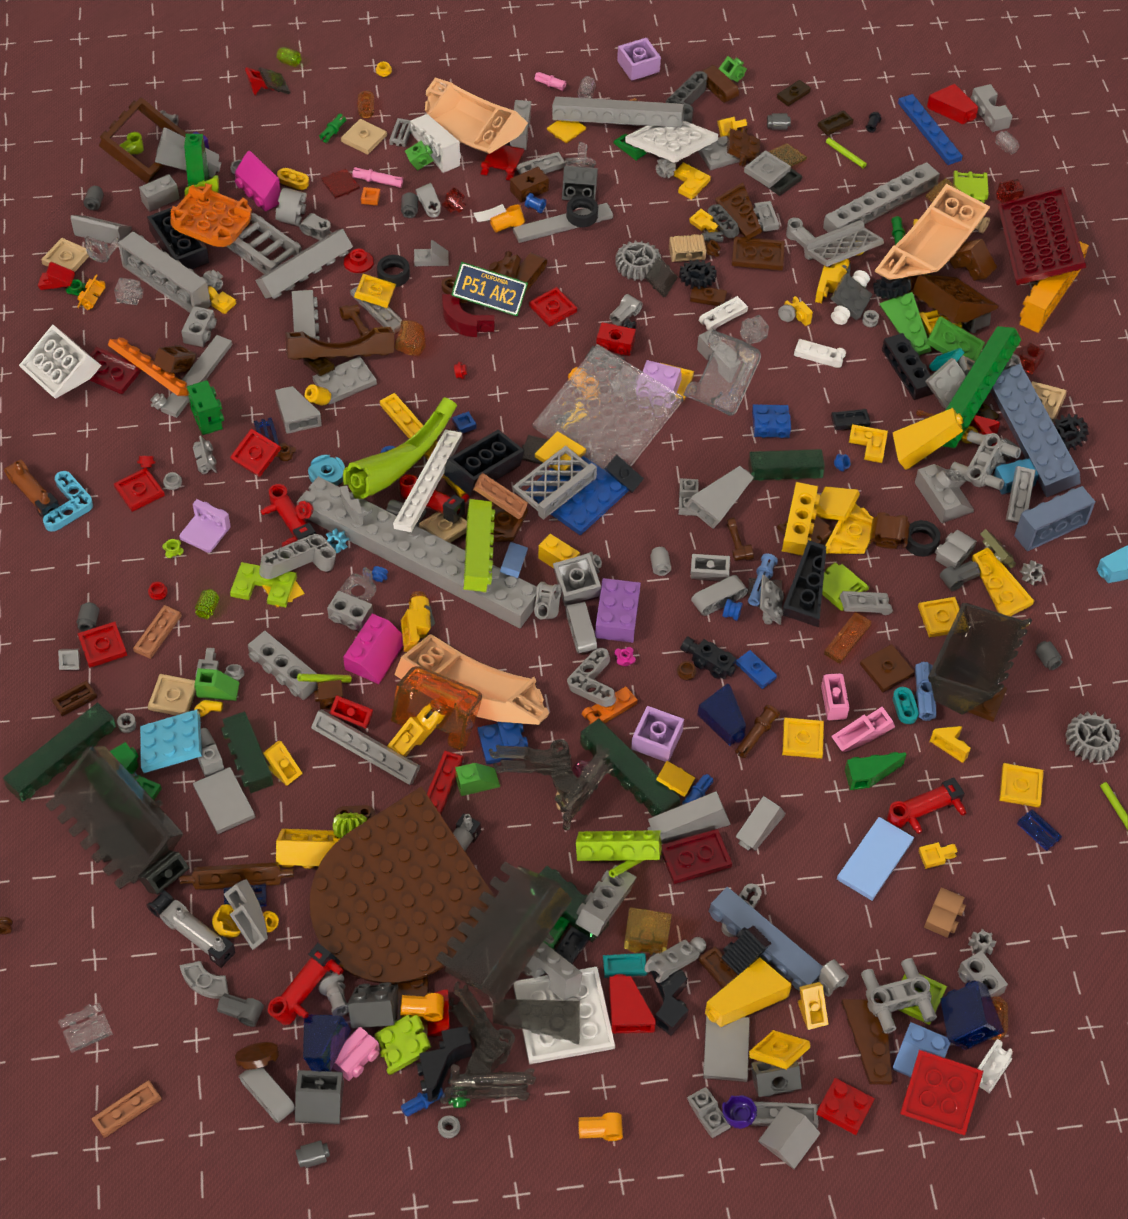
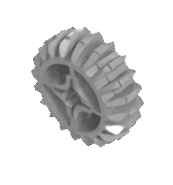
M635 240L634 243L628 242L627 245L623 244L622 248H619L615 259L618 272L622 274V277L627 276V279L633 278L634 281L640 279L642 282L644 278L646 280L650 277L654 278V275L658 274L661 267L659 249H655V245L650 246L649 242L645 244L643 241L637 242Z
M1087 711L1084 715L1080 713L1077 718L1074 717L1071 723L1068 724L1065 734L1067 738L1066 744L1070 745V751H1075V756H1082V761L1087 758L1090 763L1094 759L1099 763L1101 760L1106 761L1109 757L1114 756L1118 750L1121 738L1119 737L1120 730H1116V724H1110L1111 718L1106 720L1104 719V714L1097 716L1096 712L1090 715Z

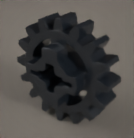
M698 259L696 261L689 260V264L685 262L684 266L680 267L679 278H681V282H685V286L691 285V288L696 286L697 289H700L701 286L707 288V285L712 286V282L716 281L717 270H715V266H711V262L705 263V260L699 262Z
M881 277V280H876V283H873L874 294L877 297L881 296V298H897V296H903V293H908L911 290V281L908 277L893 280Z
M1070 413L1066 418L1061 415V420L1055 419L1056 424L1054 426L1068 451H1070V448L1077 450V445L1082 447V441H1087L1086 435H1089L1088 426L1084 419H1079L1077 414L1071 417Z

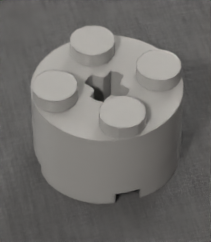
M283 188L278 199L279 207L276 208V220L299 226L302 220L300 215L304 214L306 210V204L303 203L306 201L307 193Z

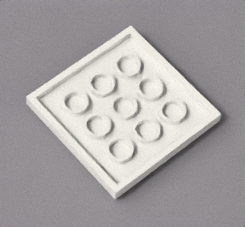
M683 120L681 128L645 126L627 135L625 142L633 147L653 153L658 157L668 159L670 162H678L717 141L718 134Z
M597 967L580 969L582 972L580 993L564 1001L549 990L550 979L548 975L513 981L529 1064L615 1049Z

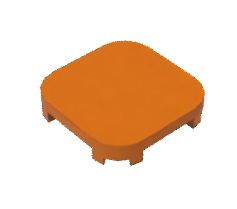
M205 183V186H190L189 192L177 207L173 206L171 209L170 222L172 227L180 233L216 247L231 245L250 223L252 209L247 204L248 200L242 197L240 201L212 191V185Z

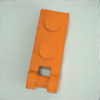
M626 686L615 692L616 702L612 706L604 707L595 704L582 711V716L590 721L589 724L593 729L602 726L637 704L638 700Z

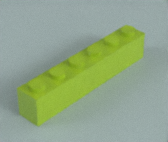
M469 499L463 590L486 592L487 584L491 585L492 573H489V571L492 572L493 560H489V558L492 559L493 547L490 546H493L494 534H491L494 532V522H491V520L494 521L495 509H492V501Z

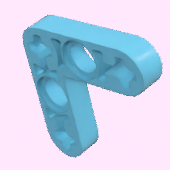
M60 471L55 475L57 487L69 501L44 516L43 523L48 531L59 530L93 508L91 496L68 471ZM72 489L79 490L76 494L69 493ZM66 510L73 511L70 515L63 514Z

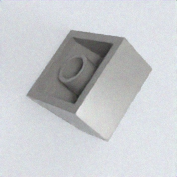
M590 553L553 563L557 584L562 589L561 597L564 606L600 596L601 585Z

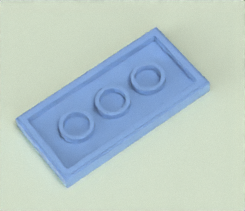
M878 817L837 876V880L873 901L913 842L914 837Z

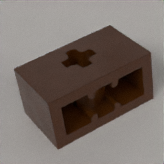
M535 167L511 178L510 191L522 203L530 193L537 196L549 191V178L539 167Z

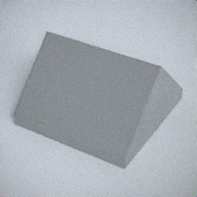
M784 1105L758 1142L792 1169H795L820 1135V1132L805 1115Z

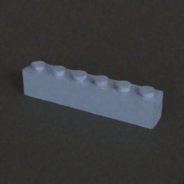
M726 887L711 903L708 911L711 917L717 922L724 923L732 935H737L744 927L748 929L751 926H755L771 942V945L760 958L766 963H770L782 977L789 979L797 990L800 991L799 987L816 983L819 980L820 971L823 966L730 888Z

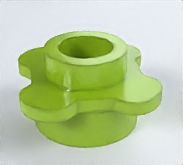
M176 539L166 541L162 546L166 551L165 556L172 558L176 555H182L184 550L180 546L181 542Z

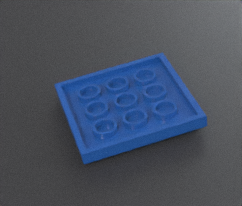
M585 456L581 457L586 463H593ZM595 463L593 464L597 467L596 479L551 513L553 517L578 535H582L628 492L627 487ZM581 465L573 466V471L584 469ZM545 475L541 476L537 481H544ZM547 475V481H558V475ZM560 476V481L571 479V476ZM533 486V491H544V486ZM546 486V492H554L558 486ZM533 496V500L539 504L544 500V496Z

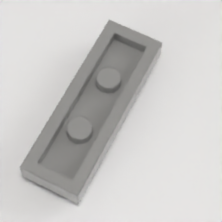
M1020 466L1015 468L1006 521L1019 523L1022 512L1029 508L1035 470Z

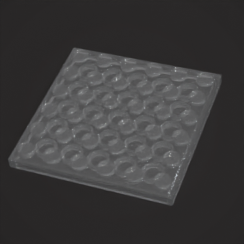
M597 344L534 421L532 426L549 438L558 431L586 448V453L583 456L603 470L615 455H618L631 467L684 399L680 394Z

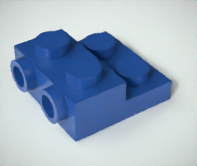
M753 404L754 437L790 438L791 419L788 405Z
M497 722V724L477 727L486 765L525 757V749H528L527 738H522L521 732H524L522 723Z

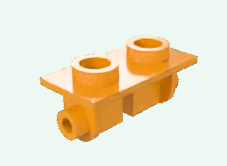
M97 274L93 280H88L85 286L87 288L86 291H81L77 300L80 302L77 308L82 304L85 309H92L98 297H100L105 289V283L96 280Z

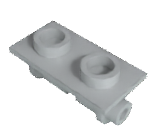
M199 436L200 442H195L193 445L195 458L198 459L196 460L198 471L201 474H206L212 469L216 473L215 464L217 462L212 455V444L202 436Z

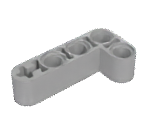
M313 534L264 554L261 557L259 574L265 579H272L310 562H313L322 571H331L334 568L336 551L323 536Z

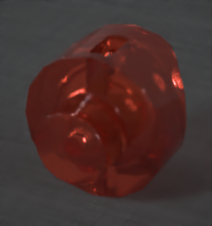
M453 187L446 194V200L442 203V206L450 213L454 210L460 213L466 206L463 202L465 195Z

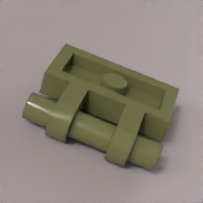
M985 529L980 533L984 538L982 542L987 548L995 552L993 555L1000 562L1007 564L1010 568L1016 565L1013 556L991 532Z

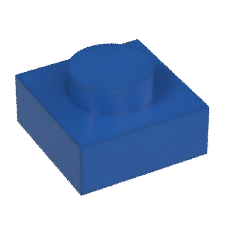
M469 411L452 417V422L458 432L463 434L476 429V423Z

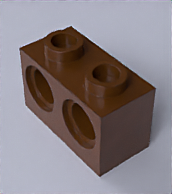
M181 345L161 347L155 354L154 364L168 373L189 371L197 354Z

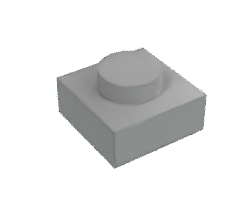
M79 649L58 650L59 670L80 669Z

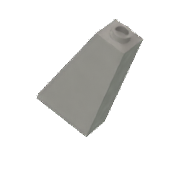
M163 128L155 162L187 170L184 149L185 137L167 128ZM205 148L209 176L213 177L216 171L219 172L221 162H218L219 154Z
M739 466L693 495L685 504V507L714 529L754 477L747 470Z
M713 792L649 818L650 827H647V829L652 831L661 830L662 844L731 824L717 792Z

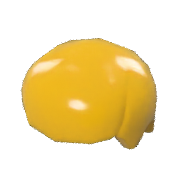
M229 904L221 905L212 919L216 932L226 938L236 937L241 932L230 916L234 910Z

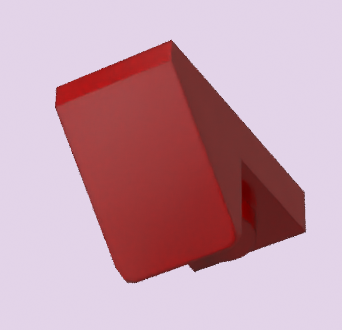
M248 67L245 68L249 85L254 95L258 93L261 87L275 91L278 85L273 75Z
M50 262L47 271L41 275L38 287L40 290L71 286L75 272Z
M975 415L970 426L976 428L978 433L982 435L996 434L1000 422Z

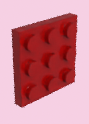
M918 1050L900 1114L965 1136L984 1071Z

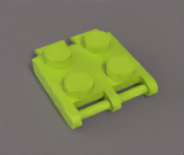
M953 172L954 188L985 203L984 200L988 199L987 173Z
M834 562L825 569L822 595L841 611L844 610L840 598L842 591L866 592L869 590L868 585L843 564L839 566Z
M408 1014L396 1021L394 1025H389L374 1034L375 1040H378L382 1050L380 1054L385 1058L388 1075L394 1074L420 1059L419 1053H424L431 1048L426 1033L422 1032L425 1029L420 1016Z

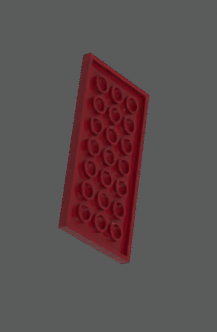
M1064 186L998 204L1016 285L1027 284L1032 281L1043 280L1048 277L1086 268Z

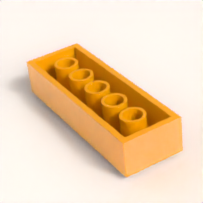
M1080 242L1085 259L1089 245ZM1080 270L1038 280V285L1033 286L1030 292L1031 295H1027L1023 302L1025 307H1023L1019 315L1021 317L1019 325L1039 333Z

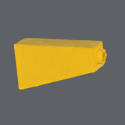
M951 408L893 432L898 461L904 469L911 468L963 432L961 424L964 422L961 414H957Z
M758 958L707 1001L705 1014L711 1022L723 1027L786 999L790 994L791 983L764 960Z

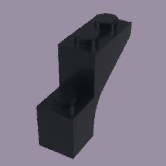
M679 969L669 975L666 980L657 983L656 978L659 977V974L656 971H650L663 1000L662 1007L655 1014V1023L672 1036L688 1016L689 1009L686 1004L679 999L676 1000L679 994L686 988L688 978Z
M467 1026L441 1031L440 1049L419 1053L420 1063H416L419 1076H423L424 1080L420 1081L422 1094L427 1093L428 1102L435 1101L438 1098L450 1067L461 1059L473 1056Z

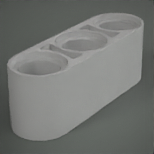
M732 575L697 592L691 601L701 615L706 616L725 607L727 599L735 602L743 598L747 594L748 589L737 575Z
M586 603L566 605V616L577 653L596 650V637Z
M263 1067L245 1070L239 1075L242 1084L276 1123L282 1121L295 1110V1105Z

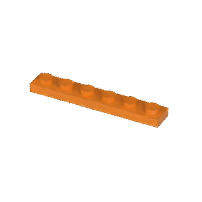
M124 338L109 340V347L177 396H188L186 387L188 385L185 381L176 378L174 373H168L156 366L150 356L141 353L140 349L130 345L128 340Z

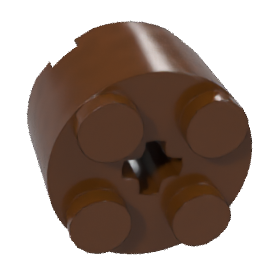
M885 512L878 513V516L872 519L870 543L872 544L874 541L876 546L887 549H897V545H902V548L907 547L910 527L908 517L904 515H897V517L889 516Z

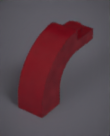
M442 294L443 317L452 330L468 337H477V332H495L494 315H472L466 313L460 306V298L451 294Z

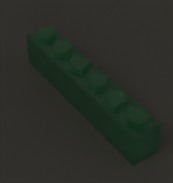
M97 702L5 775L3 780L6 788L21 802L31 798L38 789L47 785L53 777L63 772L74 760H78L84 752L94 747L105 735H109L116 727L114 717Z
M599 718L581 731V746L585 750H589L595 760L600 764L602 763L607 768L609 774L612 777H616L623 788L629 790L634 795L637 802L643 803L653 817L679 807L680 797L673 790L657 781L656 778L658 776Z

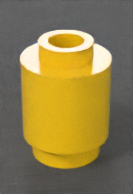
M312 384L306 388L305 398L310 403L323 406L330 402L331 393L326 388Z

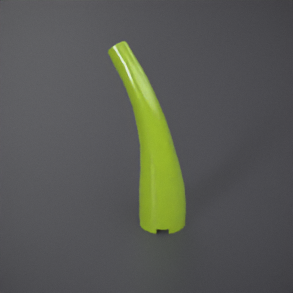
M443 397L425 425L405 443L386 452L349 463V466L344 468L343 482L344 485L348 484L353 497L363 499L374 495L403 476L434 444L457 408V404Z

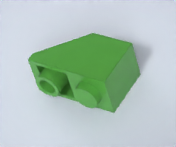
M198 668L194 684L197 698L234 701L237 700L240 685L237 680L219 670Z

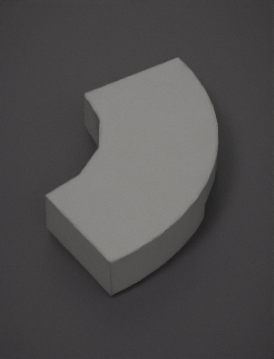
M201 961L180 965L185 982L198 994L213 999H220L224 993L229 994L225 975L216 976L204 969Z

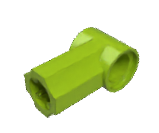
M138 132L129 133L127 140L119 145L131 155L140 154L144 150L142 137Z

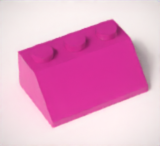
M248 151L235 171V183L238 188H242L249 198L251 197L258 207H261L266 212L279 205L278 199L281 193L279 178L251 151Z
M371 614L343 657L345 670L380 684L403 648L402 633L389 620Z

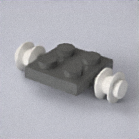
M855 271L853 277L847 273L843 275L830 299L838 305L831 314V318L836 324H846L850 316L855 320L861 317L873 295L865 289L870 281V277L865 271Z

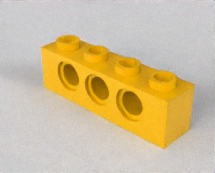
M796 482L782 547L783 552L803 555L808 540L811 541L808 534L813 533L814 523H811V519L815 520L817 509L814 508V505L819 503L820 494H817L818 486Z

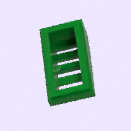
M628 134L622 135L613 142V144L634 160H638L648 153L641 148L627 144L625 141Z

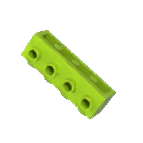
M661 830L578 832L576 839L577 861L660 860L662 851Z

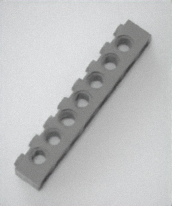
M927 162L918 165L913 170L905 172L896 179H892L877 189L867 192L862 197L854 199L845 206L843 205L839 209L828 213L824 218L823 228L829 233L859 220L866 224L937 186L940 174Z

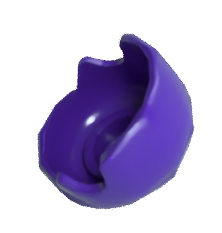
M732 1095L726 1103L723 1102L722 1113L730 1126L743 1129L754 1122L757 1117V1108L751 1098L744 1095Z

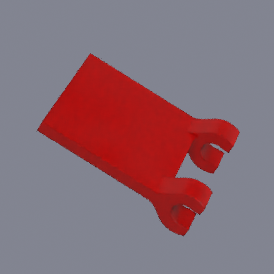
M503 145L492 153H488L485 161L481 163V175L487 176L490 167L506 170V173H508L506 180L510 181L515 175L516 168L525 149Z

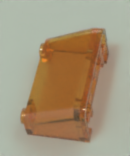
M412 667L396 685L391 721L404 726L410 717H417L425 706L433 702L439 706L441 711L446 713V716L436 729L450 734L447 740L448 744L454 749L463 751L469 740L482 702L481 692L424 667Z

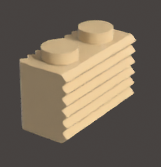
M703 235L671 236L669 240L671 261L705 260L706 246Z

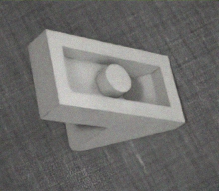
M431 240V249H414V266H449L448 250Z

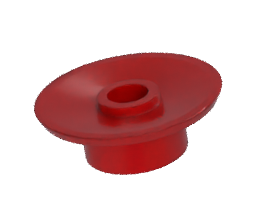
M354 249L346 255L343 263L350 272L364 273L373 267L374 258L363 249Z

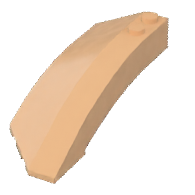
M435 78L426 90L428 101L425 102V112L460 143L489 154L519 137L528 124L516 111L481 99L455 86L451 82Z
M946 184L911 230L895 246L893 245L875 272L889 280L938 272L965 243L988 212L990 206Z
M429 634L401 657L395 675L402 681L407 682L427 696L454 709L497 722L539 725L549 715L548 709L543 705L544 699L541 691L536 688L535 677L531 679L517 676L482 664L462 654L432 634Z

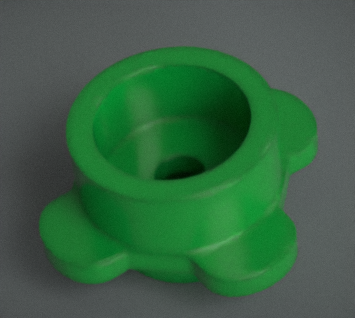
M74 279L71 286H68L69 288L66 289V293L79 296L81 291L86 289V284L78 279Z
M467 1092L451 1094L448 1104L453 1105V1108L466 1107V1103L470 1102V1098H468Z

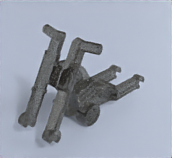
M562 739L553 741L550 749L547 750L496 745V752H493L491 748L489 749L490 756L494 759L515 758L524 760L501 759V766H498L497 763L493 764L495 771L498 773L537 772L552 777L553 784L559 793L555 797V801L559 805L560 811L565 812L562 816L564 830L571 828V820L576 813L582 809L594 790H597L604 776L613 770L612 763H608V766H606L605 759L610 754L609 748H605L603 751L601 744L597 746L596 754L589 764L583 768V772L579 777H576L573 773V761L569 746Z
M456 982L453 991L461 1001L455 1005V999L452 997L449 1000V1010L455 1014L462 1026L468 1027L469 1035H471L476 1049L469 1060L465 1074H459L460 1067L458 1065L451 1066L448 1083L453 1087L445 1088L444 1094L440 1097V1102L446 1104L451 1098L499 1099L518 1097L520 1100H527L530 1094L526 1092L528 1089L526 1084L532 1085L536 1080V1077L533 1076L535 1071L533 1068H528L525 1072L499 1071V1073H492L499 1064L507 1061L515 1041L514 1033L509 1029L497 1031L488 1019L484 1009L468 989V986L464 985L463 989H460V982ZM500 1037H501L503 1040L507 1039V1040H508V1043H507L506 1041H500ZM507 1084H522V1085H509V1086H504V1085H507Z

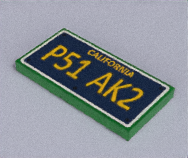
M461 261L451 295L518 316L528 283Z

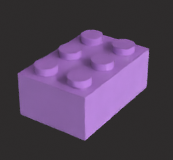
M602 579L595 637L597 639L633 643L641 583Z

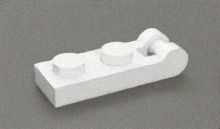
M737 296L701 315L699 322L702 325H706L707 330L712 328L716 330L717 327L747 312L748 306Z
M799 339L794 351V356L836 368L842 366L843 358L846 355V350L843 348L835 349Z

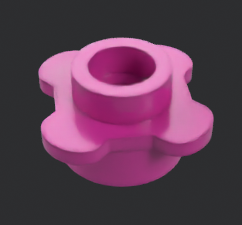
M627 647L626 649L618 648L615 650L614 654L617 656L618 665L629 666L635 663L636 658L633 657V648Z

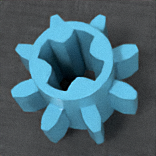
M337 528L332 533H327L326 536L328 537L327 541L335 549L336 553H339L341 548L345 549L348 547L345 543L349 538H346L345 531L338 532Z

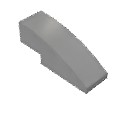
M247 879L230 888L224 893V896L234 910L230 916L252 950H254L267 940L268 936L260 904Z

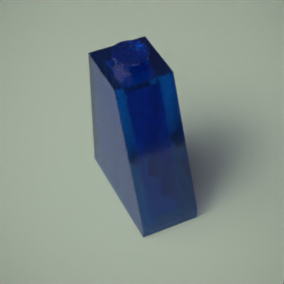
M727 683L699 705L698 716L731 746L735 742L739 743L745 737L746 723L731 686Z
M309 1014L307 1018H304L303 1058L312 1071L331 1072L351 1031L343 1016Z

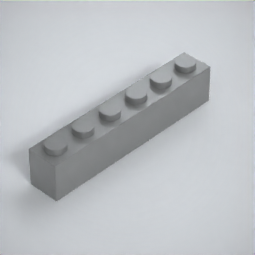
M344 229L336 230L255 281L265 299L270 297L275 299L282 295L281 291L284 289L287 291L295 287L294 283L297 281L302 282L308 279V274L312 272L315 274L321 271V266L334 263L337 256L343 257L348 254V250L353 246Z

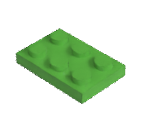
M940 316L926 344L943 354L961 348L964 351L962 356L976 361L985 342Z

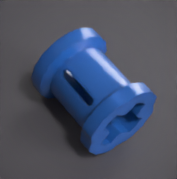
M530 193L525 200V207H531L537 210L538 213H542L547 201L544 198L539 199Z

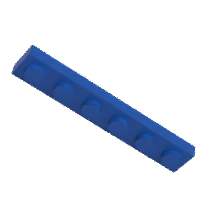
M911 94L899 98L898 104L944 162L950 165L962 161V154L916 97Z

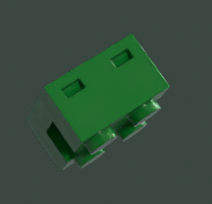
M208 380L186 386L190 408L201 434L206 435L222 430V422L224 421L223 414L220 411L222 410L220 400L215 398L217 395L214 386L210 387Z

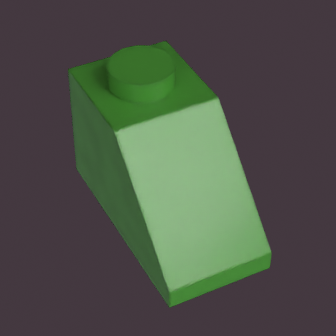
M478 763L455 767L456 782L461 796L500 787L495 768Z

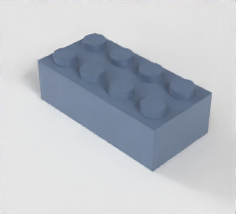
M1083 486L1076 489L1073 488L1066 494L1057 495L1046 503L1042 502L1031 510L1023 511L1014 536L1028 552L1086 525L1096 501Z

